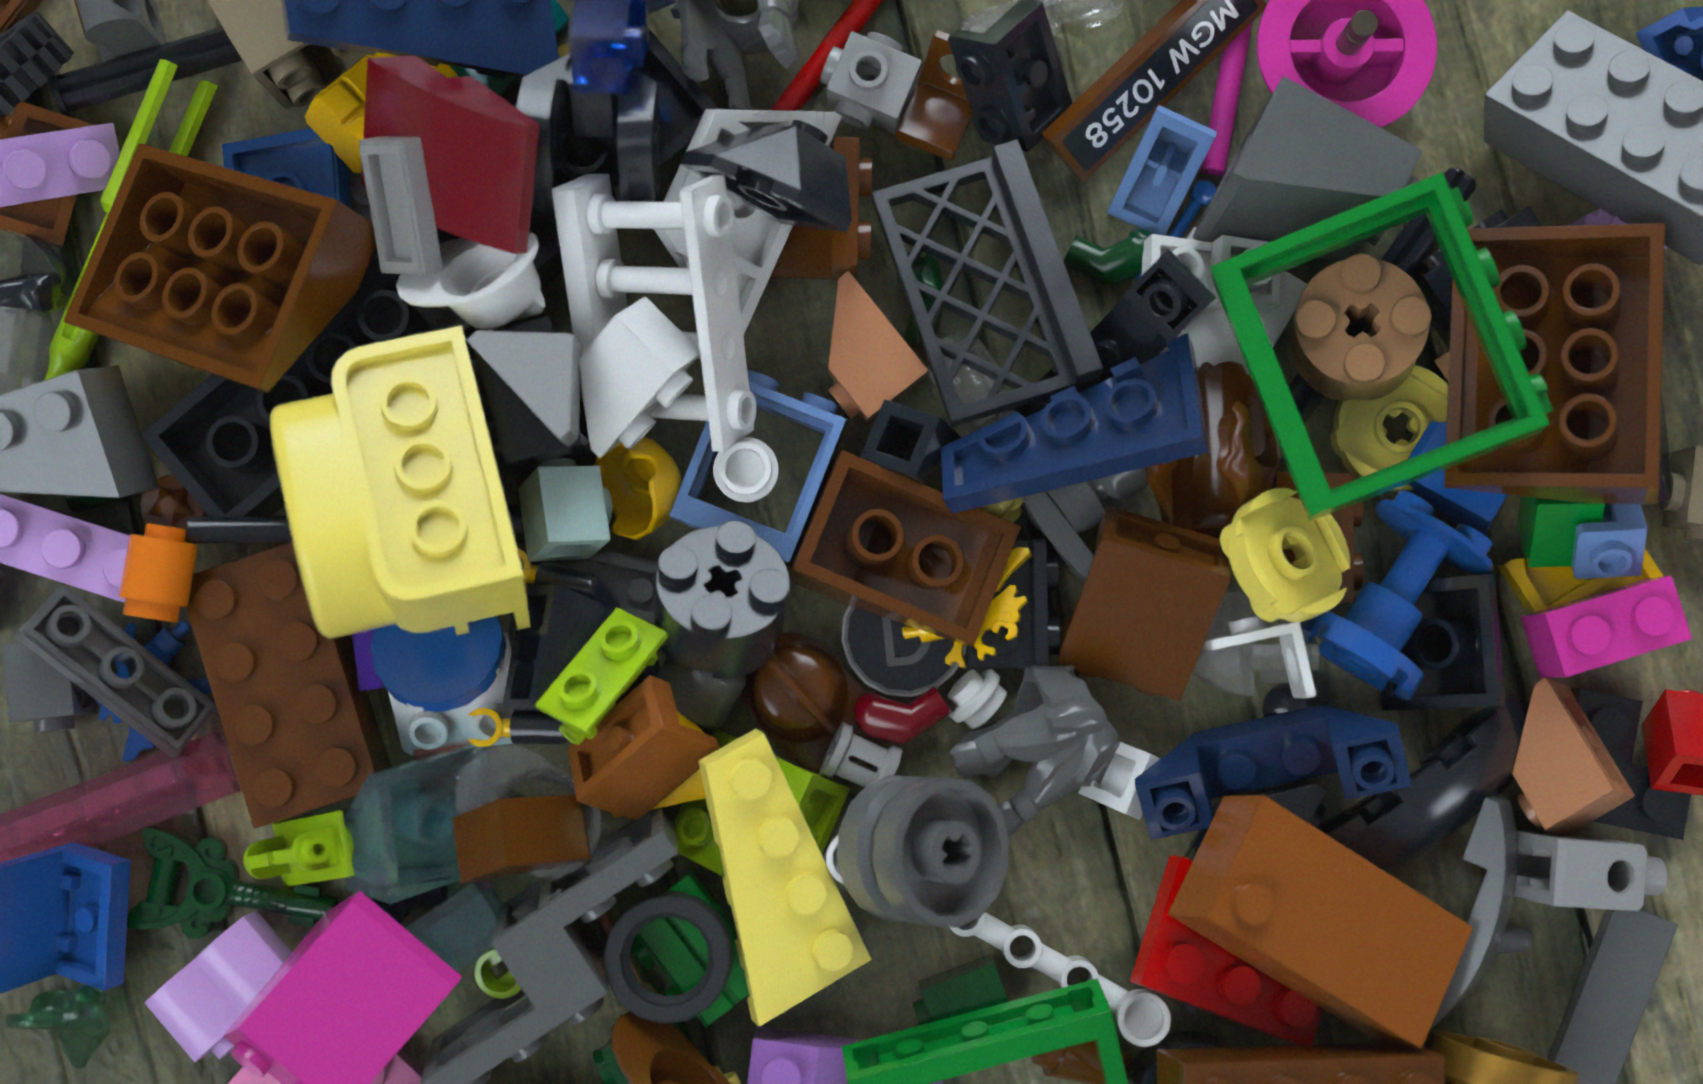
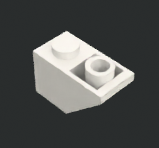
M646 296L615 315L579 359L590 449L599 458L620 443L628 450L635 446L655 425L656 421L649 415L655 406L660 403L665 408L668 407L693 381L686 371L700 356V349Z

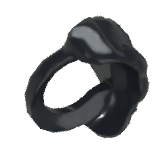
M30 234L25 235L20 275L0 280V307L12 315L25 314L33 309L41 314L60 310L68 303L66 291L63 289L67 275L66 266L61 256L50 245L39 237Z

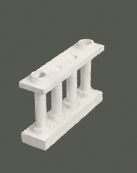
M585 174L553 188L552 196L572 331L582 344V355L612 318L628 308L626 293L693 295L697 332H681L700 349V356L697 359H701L705 395L682 393L666 408L658 403L649 415L652 418L709 421L712 451L724 452L754 431L757 407L755 397L749 388L731 235L734 223V209L731 200L727 197L725 175H711L680 190L681 202L615 201L612 197L609 174ZM617 228L684 229L689 268L625 266L621 261ZM581 382V391H582L583 405H584V411H585V404H584V397H583V389H582V382Z

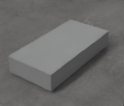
M373 137L359 140V149L382 273L429 275L443 271L421 138Z

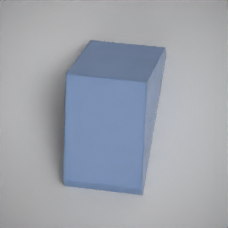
M1158 105L1142 135L1107 213L1140 229L1165 236L1216 137L1217 131Z

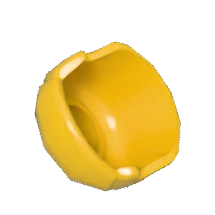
M644 436L629 450L620 443L601 458L596 457L594 466H600L602 486L609 490L612 498V511L616 516V521L611 528L613 533L639 540L671 519L669 514L683 479L673 458L657 442Z

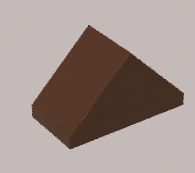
M576 794L497 799L452 818L461 884L592 860L585 807L583 803L577 802Z

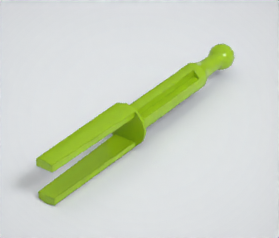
M159 60L101 196L100 204L106 215L49 346V365L44 381L80 370L88 362L98 339V334L71 326L63 321L139 143L146 144L178 65L170 61ZM200 79L169 152L188 157L218 85Z

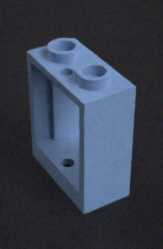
M747 369L749 388L755 397L757 409L824 434L786 532H780L700 500L716 455L719 452L712 451L709 421H706L669 516L674 521L697 530L708 527H720L729 521L746 523L754 530L755 535L768 542L779 553L784 563L790 566L846 429V419L836 415L839 406L834 402L807 392L803 393L801 401L777 392L780 385L778 381Z

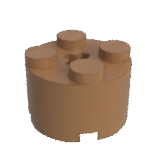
M1368 254L1352 255L1348 259L1324 268L1315 275L1299 298L1291 329V348L1295 367L1306 383L1320 394L1340 401L1365 399L1369 401L1382 398L1396 390L1412 372L1425 346L1429 333L1431 311L1420 287L1399 267L1376 259ZM1349 324L1354 327L1362 324L1370 332L1369 334L1362 332L1353 338L1347 334Z

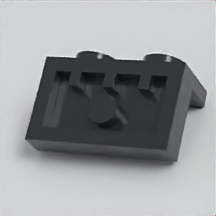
M1020 0L983 34L957 29L948 37L956 63V71L962 81L974 117L975 128L984 142L1000 145L1018 139L1021 150L1029 152L1044 138L1041 133L1073 104L1043 1Z
M1046 539L1015 541L1012 550L1017 547L1029 548L1032 556L1010 575L1001 590L995 592L993 596L994 599L1009 585H1015L1018 589L1015 598L1027 597L1028 603L1019 610L1021 618L1016 624L1019 629L1017 637L1008 641L1005 638L1008 634V629L1005 627L1000 628L999 634L993 633L992 630L986 631L982 637L983 643L986 646L994 647L997 654L995 657L988 654L985 660L981 661L977 656V649L974 646H967V669H1009L1031 667L1032 665L1048 666V655L1058 654L1060 649L1058 617H1048L1047 591L1058 590L1057 553H1047Z

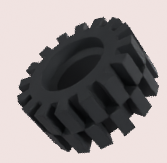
M38 11L22 18L11 29H7L0 35V117L4 113L10 112L20 101L23 102L35 89L45 84L48 78L56 74L63 67L62 65L68 62L74 54L69 45Z

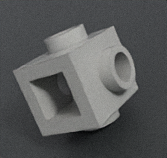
M851 31L843 50L835 46L832 48L821 74L820 82L828 85L826 88L827 107L835 109L834 112L842 116L840 121L851 127L868 130L871 124L895 135L897 126L919 82L922 60L902 52L903 47L901 44L886 35L869 32L867 37Z

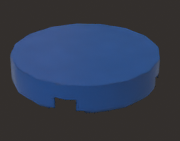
M498 616L468 622L470 633L456 635L454 626L420 633L401 629L396 624L375 628L370 648L375 673L392 697L407 706L410 704L414 707H423L424 711L445 712L466 706L486 692L497 677L496 670L500 666L501 658L504 660L507 647L502 623Z

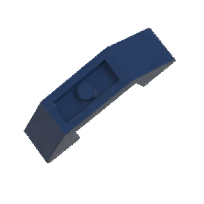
M1318 705L1194 732L1135 778V788L1150 840L1209 828L1213 820L1211 799L1337 772H1339L1345 800L1412 787L1398 724L1326 705Z

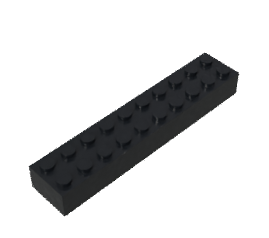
M639 17L603 48L615 52L657 83L658 95L656 103L658 104L661 190L674 179L705 109L718 108L693 79H689L681 71L682 66ZM561 132L560 148L563 184L585 174H609L612 197L615 201H621L617 136L614 138L575 137L569 132ZM531 214L529 232L536 235L539 243L533 263L538 272L541 284L540 290H542L564 271L556 216ZM436 228L439 244L448 240L462 238ZM376 246L358 291L268 393L212 374L140 435L209 517L273 516L285 506L270 429V414L276 406L333 394L332 371L336 362L346 352L355 348L462 326L469 351L473 348L467 341L469 337L476 331H493L494 329L480 330L468 324L448 306H414L402 300L396 287L400 274L382 273Z

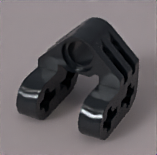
M600 47L582 48L522 77L516 108L539 124L531 214L555 215L552 189L563 184L560 148L561 132H569L575 137L614 138L617 136L621 201H660V130L658 125V104L656 103L658 95L657 83L609 49Z

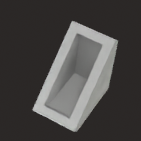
M476 331L467 339L473 348L559 440L569 447L578 439L581 386L579 359L582 356V344L574 334Z

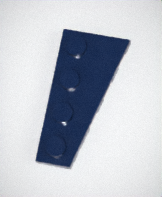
M281 0L287 40L369 55H375L376 52L396 56L417 55L430 66L437 67L439 63L474 69L477 70L476 74L504 78L505 75L522 78L559 59L550 0Z
M1188 333L1173 339L1170 343L1166 342L1169 349L1168 352L1142 364H1139L1137 358L1134 357L1110 368L1114 377L1078 393L1075 386H1072L1050 396L1052 401L1044 409L1024 418L1018 412L1013 413L942 446L943 500L951 513H958L1209 452L1195 351Z

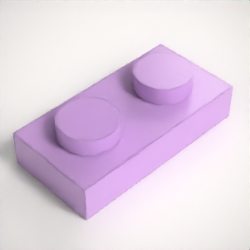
M106 123L0 139V207L104 190L120 154L114 124Z

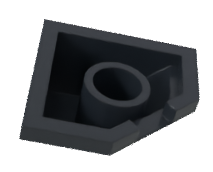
M793 120L791 126L764 124L687 151L681 160V165L703 178L711 175H725L726 191L781 224L846 233L852 222L846 157L825 145L828 136L820 129L806 122Z

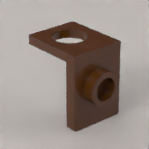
M936 30L931 40L919 82L897 126L894 138L952 161L973 114L961 79L945 72L940 63L941 57L952 54L948 42L950 35Z

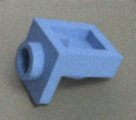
M1605 504L1602 522L1577 525L1572 557V571L1576 579L1641 576L1647 525L1640 504Z

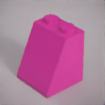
M359 891L324 913L223 1037L236 1046L231 1052L233 1058L246 1070L261 1078L268 1072L281 1084H370L454 989L462 976L365 894Z

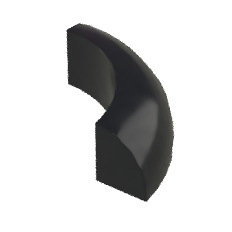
M1514 694L1505 697L1504 706H1488L1466 717L1440 743L1419 759L1422 766L1409 774L1412 787L1394 790L1395 794L1392 791L1368 795L1344 811L1320 823L1317 829L1388 874L1419 857L1477 815L1482 808L1485 797H1498L1515 780L1512 772L1526 720V714Z

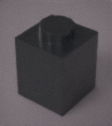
M884 399L860 458L943 493L941 447L962 437L939 416Z

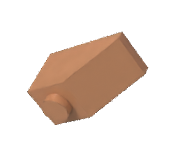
M847 271L838 278L828 365L829 378L834 385L826 391L849 420L858 414L868 426L876 420L884 399L895 403L899 402L927 379L929 370L852 274Z
M1546 677L1534 684L1512 772L1523 791L1517 795V799L1525 815L1536 827H1543L1547 831L1570 835L1635 797L1569 686Z

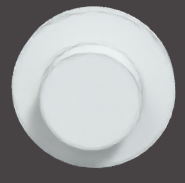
M744 437L726 451L718 452L713 465L714 479L719 489L727 497L738 502L749 503L764 498L774 488L778 479L779 468L774 452L764 442L751 437Z
M991 668L979 674L975 670H970L954 684L948 694V698L952 701L949 707L952 713L948 716L956 723L964 721L972 729L985 723L999 709L1007 695L1006 690L999 685L1000 676Z

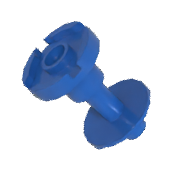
M1400 490L1394 500L1384 499L1375 506L1377 515L1383 522L1408 541L1382 583L1378 585L1366 582L1344 618L1327 611L1310 620L1301 622L1300 626L1305 643L1311 642L1315 635L1322 640L1316 652L1328 661L1382 692L1390 681L1398 685L1393 692L1395 694L1394 697L1402 700H1411L1424 679L1423 672L1401 653L1423 618L1422 613L1414 605L1441 562L1475 575L1490 574L1493 570V565L1487 553L1493 543L1484 534L1467 525L1458 524L1453 529L1431 516L1434 508L1427 501L1411 492Z

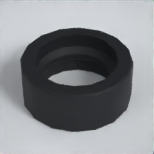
M679 891L653 893L631 905L610 930L604 952L606 980L617 1000L637 1017L661 1024L688 1021L707 1010L725 988L733 961L731 934L719 912L700 897ZM675 917L686 920L700 931L707 943L709 961L705 975L695 987L683 994L664 996L653 993L639 983L632 970L630 951L634 937L644 925L657 918Z

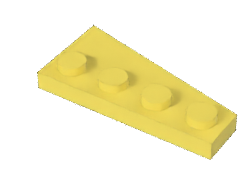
M754 729L703 757L698 762L714 840L720 849L725 877H722L726 899L727 903L731 905L738 939L735 940L740 967L744 969L746 976L750 1016L752 1021L760 1027L872 959L827 868L826 862L765 734L758 729Z

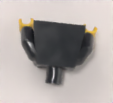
M517 548L520 564L523 568L524 584L526 586L529 583L534 586L525 587L531 627L517 630L516 625L502 705L503 710L514 712L511 718H501L492 709L478 708L473 710L468 716L489 715L495 721L496 730L494 735L488 740L468 739L470 743L475 746L486 747L495 744L501 737H510L513 744H564L569 742L559 731V727L563 722L537 709L535 704L616 607L621 609L619 601L595 574L547 561H542L539 566L532 565L530 561L528 562L527 554ZM658 660L653 666L647 665L625 694L622 693L615 701L616 705L650 675L657 677L660 670Z

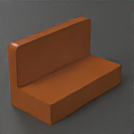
M650 675L612 708L598 725V734L594 739L585 738L580 745L573 743L567 748L577 802L636 820L643 817L699 770L698 760L718 750L719 746L715 737L680 725L670 682Z

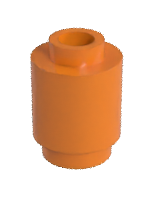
M146 523L144 536L130 534L119 597L125 598L123 615L178 623L180 608L188 607L199 546L185 543L187 530Z

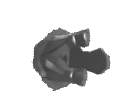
M678 0L676 5L670 10L673 18L680 19L681 55L683 56L681 71L689 79L696 80L697 82L707 80L709 73L706 61L708 59L717 78L724 83L726 97L729 100V110H752L742 54H756L770 50L785 68L795 64L800 56L794 36L800 15L798 9L799 0H758L759 9L753 13L744 10L727 11L717 6L715 0Z
M1032 665L1031 667H1025L1023 682L1018 691L1013 710L1001 716L995 722L967 731L962 735L961 744H957L950 751L954 768L966 780L974 774L996 777L1013 759L1022 762H1034L1028 771L1024 788L1019 790L1008 801L996 804L1004 816L1008 837L1015 833L1023 823H1028L1036 817L1042 809L1061 800L1080 786H1090L1092 781L1101 784L1105 772L1119 747L1120 741H1117L1118 732L1108 721L1103 708L1091 696L1086 682L1076 677L1074 666L1052 667Z

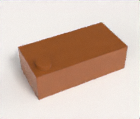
M1264 795L1223 796L1168 913L1174 919L1375 1041L1418 1049L1423 1047L1473 930V927Z

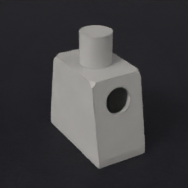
M1516 829L1518 868L1514 897L1559 907L1640 911L1644 905V895L1659 896L1666 887L1667 869L1665 863L1659 857L1647 856V851L1643 844L1602 837L1564 835Z

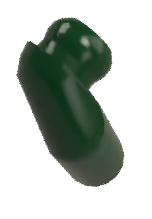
M1136 229L1130 232L1129 238L1107 248H1103L1075 235L1063 262L1065 265L1105 284L1120 285L1142 274L1144 240L1153 233L1145 229Z

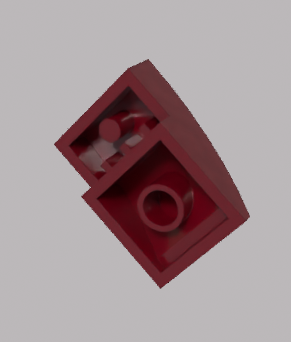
M417 55L367 58L363 140L373 137H420L436 228L509 253H527L539 124L472 76L447 78ZM362 166V171H361V184H362L364 187H366L365 177H364V172H363V166Z

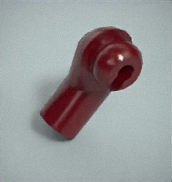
M935 686L908 705L884 698L879 693L870 692L862 695L854 706L856 724L868 736L897 744L910 742L952 713Z

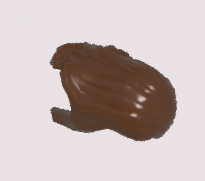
M1235 361L1221 362L1215 366L1205 362L1197 371L1209 452L1145 467L1147 482L1159 503L1162 522L1220 539L1223 528L1232 523L1236 511L1242 505L1258 495L1273 489L1275 475L1283 456L1251 376L1247 373L1243 364Z

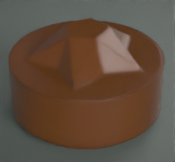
M174 474L157 478L159 489L146 491L142 495L140 509L145 524H156L187 530L188 517H209Z

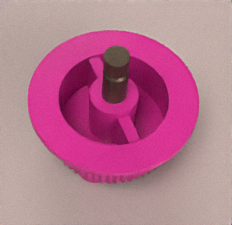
M1269 0L1262 14L1257 33L1258 64L1263 80L1271 94L1281 78L1285 76L1380 128L1402 117L1420 99L1432 77L1437 56L1435 26L1424 0Z

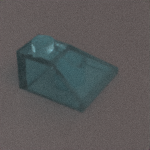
M471 744L368 774L344 817L345 826L349 829L354 843L352 863L355 876L345 877L347 890L356 893L361 891L368 897L392 904L460 880L452 818L492 802L486 747Z

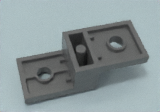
M665 807L650 810L640 819L631 821L592 846V860L563 865L499 906L490 943L520 985L521 990L509 998H495L435 1037L430 1047L420 1084H484L491 1076L490 1069L510 1056L514 1062L527 1058L547 1041L546 1033L568 1020L571 1025L578 1024L599 1010L604 1003L602 997L608 994V982L606 980L604 963L605 948L588 922L604 914L616 903L617 899L614 894L637 881L640 887L646 886L660 878L673 866L670 858L678 854L676 825Z

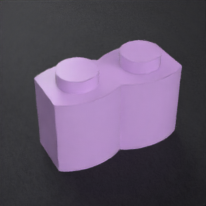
M258 911L252 912L240 918L216 938L193 961L160 987L145 1004L194 1062H197L211 1052L220 1060L236 1047L223 1035L285 962L292 951Z

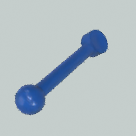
M1200 180L1191 188L1189 193L1191 201L1168 236L1183 237L1201 207L1208 206L1214 196L1216 188L1212 182ZM1142 274L1134 278V281L1136 282Z

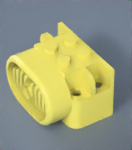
M462 326L375 343L350 350L336 362L332 371L333 394L281 404L272 410L270 414L271 436L295 552L315 624L323 636L337 638L393 624L413 633L430 632L454 626L456 635L470 633L468 622L511 612L514 613L517 630L531 627L523 572Z

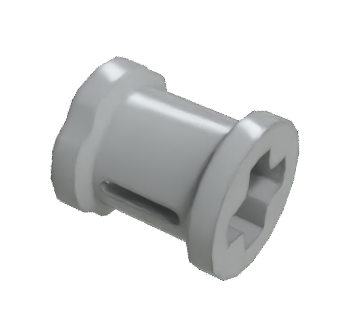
M843 722L828 746L820 768V775L829 779L835 774L865 788L869 783L889 775H895L901 759L902 748L890 745L886 749L853 734V726ZM849 756H855L861 760H864L872 764L873 766H864L856 761L849 759Z

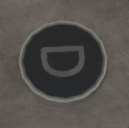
M848 606L843 616L841 642L849 666L868 686L886 695L914 697L924 694L934 686L937 689L956 672L959 666L957 662L953 663L952 666L945 663V657L954 646L952 640L945 638L923 643L919 636L904 639L902 627L907 625ZM966 645L964 646L963 656L966 652Z

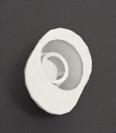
M530 232L527 253L520 254L509 253L464 238L448 240L439 244L443 271L429 275L400 274L396 284L399 297L408 304L422 307L448 306L468 324L480 330H490L512 321L540 315L545 308V299L540 290V278L533 263L539 243L536 235Z

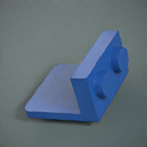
M71 842L0 863V994L55 974L102 991L124 983L131 860Z

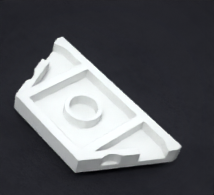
M705 109L687 151L764 124L791 126L793 120L806 122L823 131L828 136L825 145L829 146L842 116L836 112ZM680 164L664 202H681L680 190L705 178ZM727 192V197L731 200L734 209V223L731 235L744 336L793 225L781 224ZM654 229L679 268H689L685 230Z

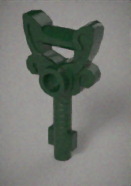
M150 826L143 828L141 832L143 845L149 857H154L146 900L139 902L130 910L127 917V928L146 930L164 928L181 922L182 932L188 938L200 939L212 932L215 922L225 920L231 914L235 905L289 915L287 923L314 927L316 921L326 911L338 905V898L321 895L323 887L314 885H294V889L291 890L240 881L239 867L235 860L225 859L228 854V845L222 838L211 836L195 844L190 838L169 828ZM180 862H183L188 866L190 881L182 903L175 904L172 902Z

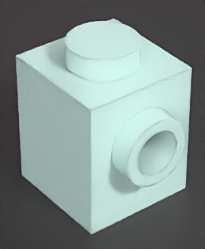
M552 459L540 463L519 486L518 494L528 562L590 559L611 540L608 524L612 517V498L609 490L602 486L600 466H576V461L573 459Z

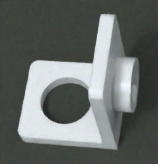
M1258 616L1228 622L1231 635L1208 639L1203 644V651L1216 650L1279 636L1293 698L1306 699L1316 696L1300 622H1287L1270 626L1268 621H1264Z

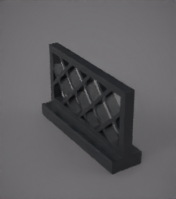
M1018 139L993 146L992 157L872 192V203L951 428L1050 398V396L1072 386H1075L1079 393L1099 383L1103 366ZM984 180L990 201L981 217L950 203L958 187ZM944 191L941 198L933 195ZM915 201L934 211L919 235L896 224L890 207ZM994 212L997 215L1000 225L990 221ZM942 215L974 229L961 254L930 240ZM983 233L1008 245L1011 256L1002 273L970 258ZM903 242L913 246L909 256H907ZM923 251L954 266L941 291L915 279L913 268ZM1015 267L1021 282L1010 277ZM963 270L995 285L982 310H978L949 296ZM1003 289L1028 300L1032 313L1023 330L990 315ZM922 298L934 303L929 313H927ZM942 308L975 322L961 349L935 336L932 326ZM1036 324L1042 339L1031 335ZM983 327L1016 342L1003 368L970 354ZM1025 346L1048 357L1056 377L1031 383L1010 372ZM943 355L954 360L949 372ZM963 365L996 380L987 398L960 406L953 382ZM1004 384L1013 388V390L1000 393Z

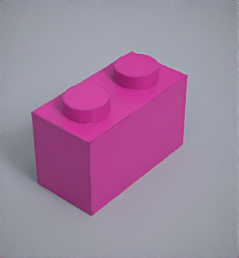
M1672 575L1636 581L1520 616L1540 678L1568 677L1692 639Z

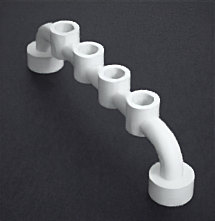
M837 835L828 846L826 864L833 878L843 884L837 860L839 836ZM984 912L980 918L975 919L969 925L949 927L959 936L969 937L974 935L1000 949L1008 962L1018 968L1032 967L1058 981L1061 988L1069 986L1067 984V976L1073 968H1086L1088 970L1087 981L1098 978L1109 1007L1114 1013L1118 1030L1126 1040L1134 1045L1141 1047L1155 1045L1164 1039L1169 1031L1171 1015L1167 1005L1158 995L1146 989L1127 991L1099 975L1096 968L1086 958L1078 955L1066 957L1042 944L1037 934L1026 925L1010 926ZM1022 935L1028 936L1032 939L1030 952L1020 957L1013 955L1010 952V945L1013 939Z

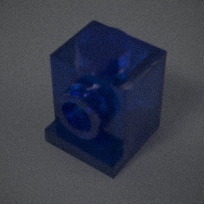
M647 0L575 1L569 32L574 92L628 94L632 67H643L645 53H648L649 49Z

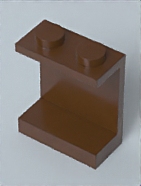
M1106 505L1098 528L1095 555L1071 620L1065 619L1061 628L1060 649L1057 654L1056 664L1074 666V671L1080 675L1101 677L1128 685L1146 695H1161L1180 701L1231 579L1232 568L1229 558L1221 548L1220 539Z

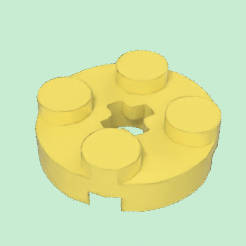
M1415 365L1408 378L1396 390L1382 398L1369 401L1368 399L1339 400L1333 417V431L1331 434V445L1334 452L1340 456L1344 466L1350 473H1354V477L1357 479L1407 460L1430 421L1447 422L1448 384L1432 371ZM1402 412L1410 418L1406 428L1413 433L1410 442L1400 439L1393 444L1386 438L1388 430L1383 426V421L1385 417L1393 419ZM1406 484L1391 491H1411L1414 488Z
M1289 488L1271 489L1246 502L1236 511L1232 523L1223 528L1220 534L1221 548L1229 558L1236 580L1249 597L1252 610L1259 618L1268 622H1274L1278 619L1290 622L1310 620L1334 608L1343 599L1347 589L1346 587L1339 591L1342 584V572L1350 569V553L1339 525L1331 514L1309 522L1301 500L1291 497L1298 492ZM1291 548L1295 553L1296 560L1290 564L1285 558L1282 549Z

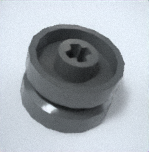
M889 775L867 784L850 802L839 828L837 860L845 888L859 907L877 918L907 921L930 926L961 927L980 918L997 899L1008 872L1010 841L1004 816L987 791L970 780Z

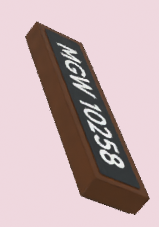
M1179 1L1041 133L1070 172L1084 183L1152 118L1158 105L1164 107L1265 10L1267 6L1265 1Z

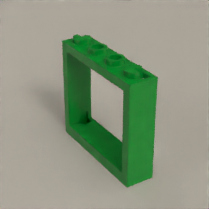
M1443 172L1210 266L1211 280L1309 522L1539 434L1550 424L1546 413L1553 411L1545 392L1548 388L1539 373L1529 376L1519 353L1520 350L1527 348L1523 329L1512 310L1502 313L1493 292V288L1500 286V279L1494 261L1486 248L1476 251L1466 228L1474 224L1468 201L1464 202L1458 187L1450 190ZM1426 214L1512 419L1330 489L1247 286Z
M1098 978L842 1046L848 1084H930L1094 1040L1104 1083L1128 1084L1112 1012Z

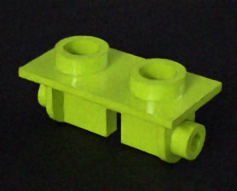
M616 607L535 704L536 708L563 722L559 727V731L570 742L580 745L585 738L594 739L598 734V725L616 705L615 701L622 693L625 694L647 665L653 666L658 660L656 651L668 638V632Z
M342 810L272 824L274 837L250 844L243 858L244 867L249 875L256 879H267L282 875L284 887L355 876L352 863L354 843L349 829L345 826Z

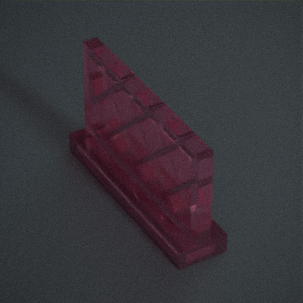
M221 732L210 733L188 742L183 750L173 759L166 753L161 752L0 814V863L71 842L96 848L143 830V828L156 825L242 792Z

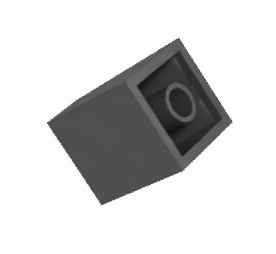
M1283 76L1239 145L1192 238L1198 241L1213 242L1220 236L1226 235L1267 242L1274 241L1419 182L1420 179L1411 174L1421 155L1422 149ZM1385 231L1318 258L1338 261L1348 259L1355 255L1365 242L1375 246Z

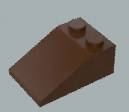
M842 450L830 467L788 568L789 581L842 604L973 647L1021 526L979 508L952 514L943 500L942 492Z

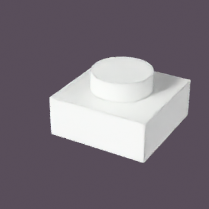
M1120 742L1101 784L1092 781L1090 786H1081L1078 793L1140 820L1143 812L1135 788V778L1161 758Z

